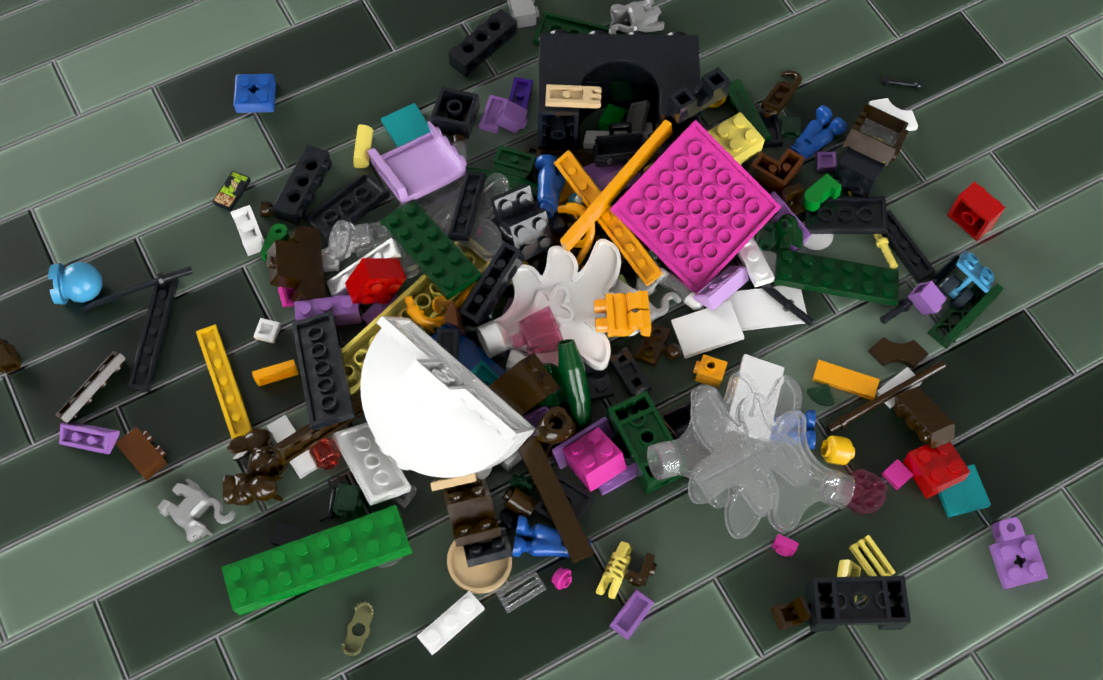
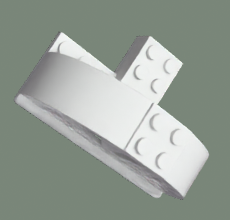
M381 316L377 324L382 328L373 339L362 368L360 383L361 400L365 418L376 438L375 442L379 445V450L395 459V464L399 468L441 478L469 475L489 469L506 460L536 430L532 424L411 319Z

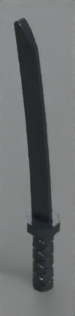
M738 254L733 257V261L738 266H743ZM769 283L760 286L783 306L785 312L790 311L810 327L815 323L813 318L794 305L792 299L788 300Z
M955 255L928 281H932L937 285L956 267L959 255ZM908 297L901 299L898 306L880 317L881 323L886 324L901 312H908L913 303Z
M188 266L166 274L158 273V278L86 304L82 307V312L158 284L164 286L166 285L165 282L193 274L192 268Z

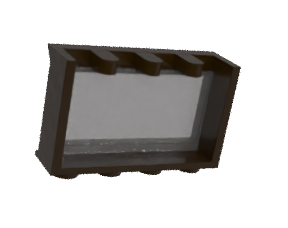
M866 103L842 148L850 146V148L881 163L885 162V166H887L890 160L895 161L909 132L906 130L909 123Z

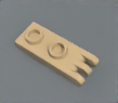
M547 84L545 106L600 108L602 88L596 86Z

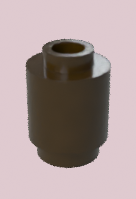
M516 486L512 489L508 488L502 497L504 506L517 515L526 516V518L533 512L536 506L533 498Z

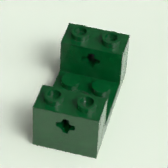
M647 391L608 408L607 419L615 438L621 436L637 466L636 478L645 494L685 476L688 465ZM648 433L652 435L653 441L646 443L642 441L641 436Z

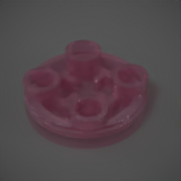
M858 469L851 473L843 482L841 496L846 506L852 511L859 514H872L884 504L887 485L876 474L864 469Z

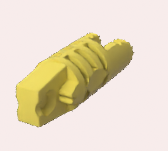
M621 541L616 552L612 553L596 589V594L603 595L609 582H611L608 596L611 599H615L632 559L630 557L632 547L629 543Z

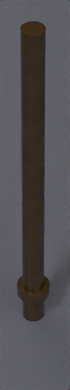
M941 360L845 416L837 417L836 421L826 426L827 431L833 433L839 428H846L848 423L946 368L945 363Z

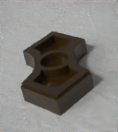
M885 337L868 351L883 367L889 363H902L911 369L929 355L914 339L908 343L899 344L891 342Z

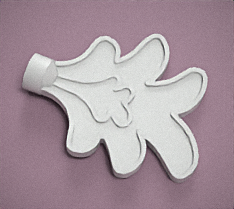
M599 239L595 243L587 263L580 272H578V263L575 256L561 246L549 248L543 275H540L534 267L522 264L512 279L515 295L510 308L501 317L476 327L478 339L486 355L492 358L506 350L519 349L529 354L534 352L542 363H552L558 366L557 343L565 339H574L583 362L595 370H604L610 359V343L604 333L596 332L595 318H606V313L594 314V300L604 299L607 293L616 294L610 292L618 280L621 268V255L615 244L606 239ZM639 329L635 330L629 337L637 334Z

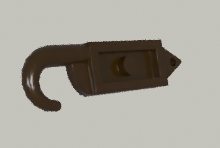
M789 70L781 74V77L793 76L795 80L792 83L778 81L762 102L761 109H763L765 118L774 114L779 115L793 97L796 89L802 82V77L798 72Z

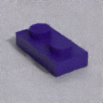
M514 77L509 101L528 109L533 80Z

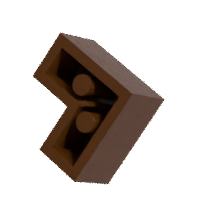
M790 148L785 151L779 161L760 152L751 164L749 174L763 188L770 192L775 191L781 196L782 190L789 186L801 171L805 157Z

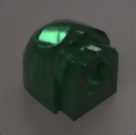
M769 221L755 234V241L760 251L771 250L778 240L777 227Z

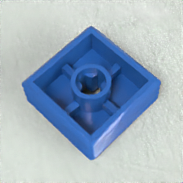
M274 74L236 75L233 103L236 113L274 112L276 90Z

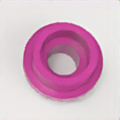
M561 567L554 573L552 583L555 584V588L561 590L569 586L572 581L571 570Z

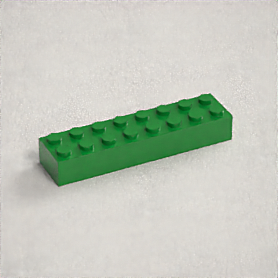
M394 505L221 568L232 610L240 616L412 554L413 552L397 506Z

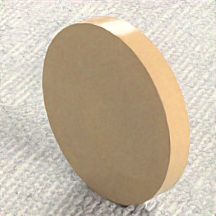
M454 540L448 551L447 566L452 580L461 589L474 594H485L498 589L507 580L512 569V557L468 568L464 547H456Z

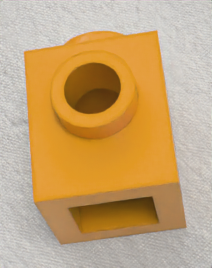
M703 354L702 360H697L693 371L697 373L695 381L720 388L728 362Z

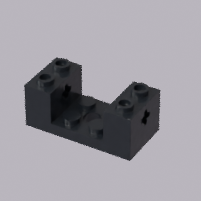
M905 576L812 578L805 586L807 605L812 614V618L809 619L810 632L834 631L839 625H878L879 630H902L911 622ZM856 595H861L866 599L865 606L861 607L855 603L854 598Z

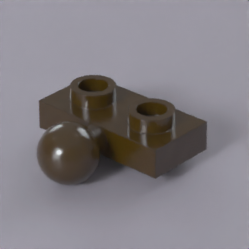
M651 323L650 337L645 336L636 355V361L656 367L662 352L670 360L679 358L681 355L679 345L675 343L666 345L671 329Z

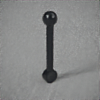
M888 77L882 79L883 85L897 84L912 86L916 89L922 87L921 82L890 80Z

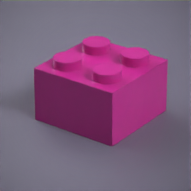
M599 427L562 449L568 467L590 492L627 469L623 453Z

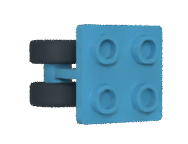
M966 250L962 252L956 265L967 277L960 283V279L952 274L938 287L944 296L949 295L952 298L950 306L955 307L956 310L962 308L973 297L974 293L966 287L971 281L987 293L995 279L993 272L988 267H983L976 255Z

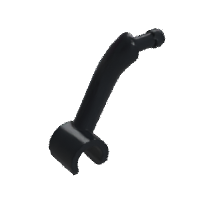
M337 476L339 480L337 485H332L330 479L328 480L331 488L328 505L329 514L320 516V522L328 518L332 520L335 515L337 492L343 486L339 476Z

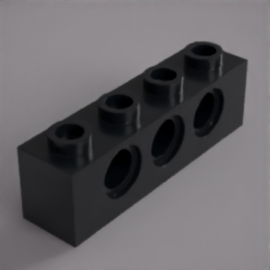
M502 9L493 13L486 22L480 24L473 33L467 35L460 44L450 50L448 53L449 64L465 77L468 76L517 33V21Z
M307 144L273 206L276 218L298 225L300 220L304 219L309 203L314 201L317 188L323 184L324 175L331 169L332 160L328 151Z
M503 241L459 310L464 319L476 326L486 322L525 260L521 250Z

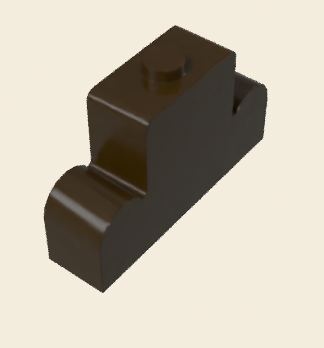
M304 226L297 227L287 241L276 240L267 251L266 267L269 269L270 285L295 289L291 294L293 303L295 301L326 298L320 230Z

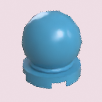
M76 262L70 264L67 268L62 263L50 265L48 279H53L54 289H50V295L54 304H66L68 299L74 302L85 303L93 300L103 287L102 275L96 267L89 263Z

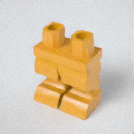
M639 290L636 293H616L613 295L612 293H607L604 299L594 300V314L606 313V318H595L596 332L607 333V337H614V335L629 336L639 329L641 335L650 337L651 319L648 291Z

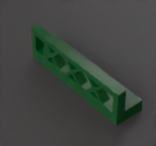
M736 79L732 81L728 96L726 97L735 114L741 112L765 139L764 143L770 141L771 135L741 80Z
M997 283L992 289L990 288L983 298L976 297L975 293L979 286L974 284L970 288L974 295L968 301L973 303V308L971 310H963L962 307L956 310L955 307H952L927 334L944 348L948 349L999 296L1004 289ZM960 315L961 321L959 323H951L950 316ZM938 328H947L948 334L945 338L936 332Z

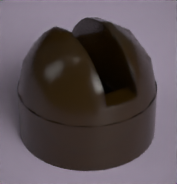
M260 201L261 217L273 215L274 211H269V207L274 206L271 202Z

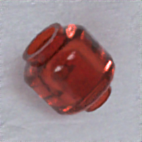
M332 438L321 439L309 449V455L317 468L330 470L340 462L341 452Z

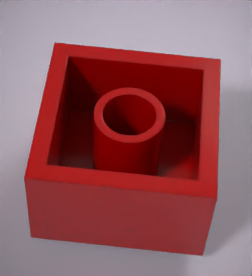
M974 181L958 195L947 216L973 239L978 241L993 228L1006 207Z
M362 258L345 282L353 304H386L391 301L407 278L398 258Z
M951 442L933 449L926 444L909 452L903 461L905 467L914 474L912 478L926 499L964 481L970 473V470Z

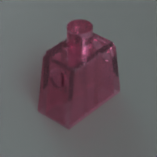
M550 306L519 322L520 333L510 336L513 348L525 345L529 355L533 352L535 354L558 351L557 343L563 340Z

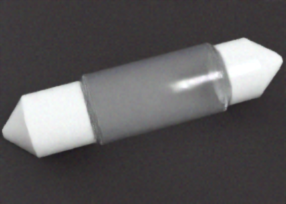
M660 268L664 274L656 279V281L668 292L677 293L681 297V302L688 305L694 311L704 309V305L694 300L693 296L696 293L671 272Z

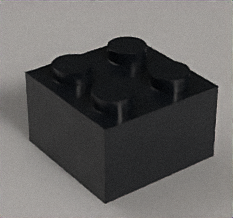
M441 86L430 117L431 123L434 127L438 126L441 133L448 135L460 133L466 139H469L480 109L479 95Z
M849 146L838 162L833 178L842 185L841 190L851 191L852 196H869L878 182L885 163L870 158Z

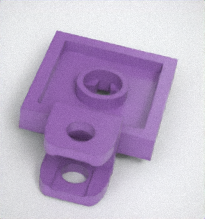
M1013 517L992 524V533L996 544L989 545V549L1003 590L1048 578L1034 535L1025 536L1022 524L1018 518ZM1016 556L1023 560L1021 568L1013 562L1016 560Z

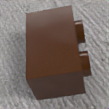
M136 426L115 444L147 481L168 463L163 458L166 454L160 446L154 447L150 443L153 441V438L146 430L141 432Z

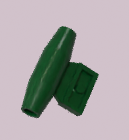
M499 145L493 160L494 170L470 167L467 171L486 174L487 178L483 191L499 195L527 183L530 185L533 200L538 201V185L527 180L533 171L537 158L536 155Z
M565 339L557 343L558 366L552 363H542L560 388L538 407L558 406L566 401L576 425L583 426L592 421L589 385L585 366L575 340Z

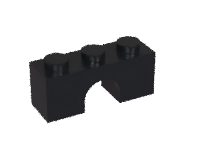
M717 67L703 75L700 84L694 90L689 91L684 86L668 95L666 110L679 124L728 96L731 81Z

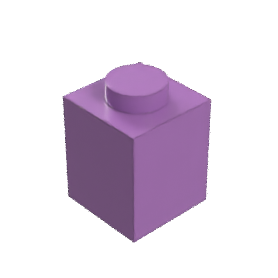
M507 100L500 109L495 124L516 134L520 128L524 129L526 126L528 110Z
M932 281L919 283L908 296V299L922 315L936 314L942 309V304L947 299Z

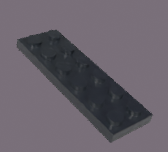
M331 310L292 323L311 429L314 431L355 418L333 311Z

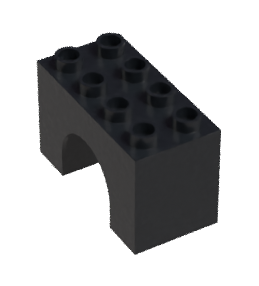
M565 30L540 33L538 149L577 150L578 121L580 127L587 116L599 109L607 108L609 104L630 109L631 103L648 100L651 105L647 122H652L653 133L664 120L672 124V131L685 130L694 120L700 124L702 111L678 124L666 110L668 95L684 86L689 91H692L700 84L698 35H686L679 31L671 32L667 35H648L643 31H633L629 34H608L602 30H595L589 34H570ZM546 85L601 87V107L545 106Z

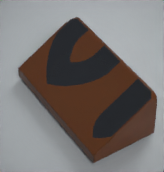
M451 301L443 320L449 329H459L460 335L466 337L464 318L459 313L460 309L455 302Z

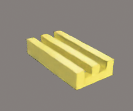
M869 535L849 547L868 576L877 575L859 551V547H861L881 576H892L896 573Z

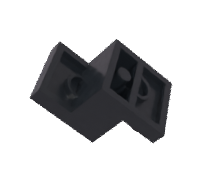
M522 184L490 198L499 234L511 242L512 246L521 250L525 260L554 246L547 213L544 209L534 204L529 184Z

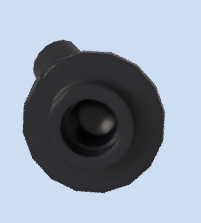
M507 508L500 511V520H497L498 526H505L508 531L515 528L518 523L517 514Z

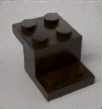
M478 478L475 482L443 489L456 547L501 536L491 494L485 479L481 480Z

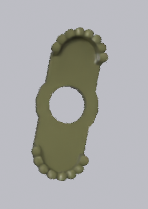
M363 601L354 607L355 613L347 627L348 634L345 642L342 643V650L346 655H358L363 648L365 639L370 634V624L374 608L369 602ZM360 623L365 626V632L362 636H355L352 633L354 625Z

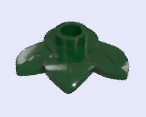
M791 214L782 215L778 222L773 223L770 227L769 236L774 239L776 238L775 244L777 249L788 250L791 244L797 248H802L803 233L797 227L798 221L796 217Z

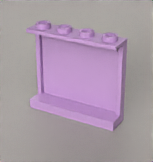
M430 121L427 122L430 129L429 133L381 156L375 148L367 151L373 167L402 205L465 176V166H467L463 155H458L455 146H451L448 138L442 136L438 126L434 127Z

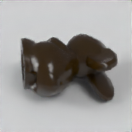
M554 406L539 420L535 437L539 442L548 443L544 452L547 458L552 456L553 448L577 434L578 427L564 408Z
M252 429L245 436H238L232 439L227 445L228 452L233 453V461L240 460L251 454L248 460L247 472L254 477L268 475L274 478L285 472L288 466L287 463L282 466L278 462L274 448L271 446L273 434L267 429Z
M248 472L225 475L223 479L224 503L227 505L248 506L255 500L268 501L275 499L282 502L283 498L277 494V482L283 478V475L280 474L274 478L268 475L254 477Z

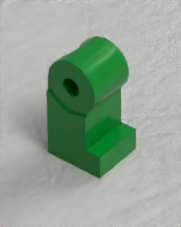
M827 173L806 190L803 201L804 208L808 211H816L820 208L821 203L829 197L835 200L840 196L842 185Z
M275 224L268 232L260 251L264 262H266L268 257V249L276 240L287 241L290 237L284 224Z

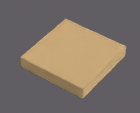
M476 472L460 477L434 478L430 483L431 489L435 491L475 482L478 479V475Z

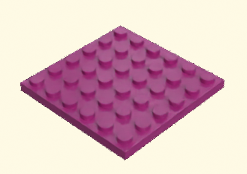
M694 120L609 210L691 291L698 293L729 263L781 206Z

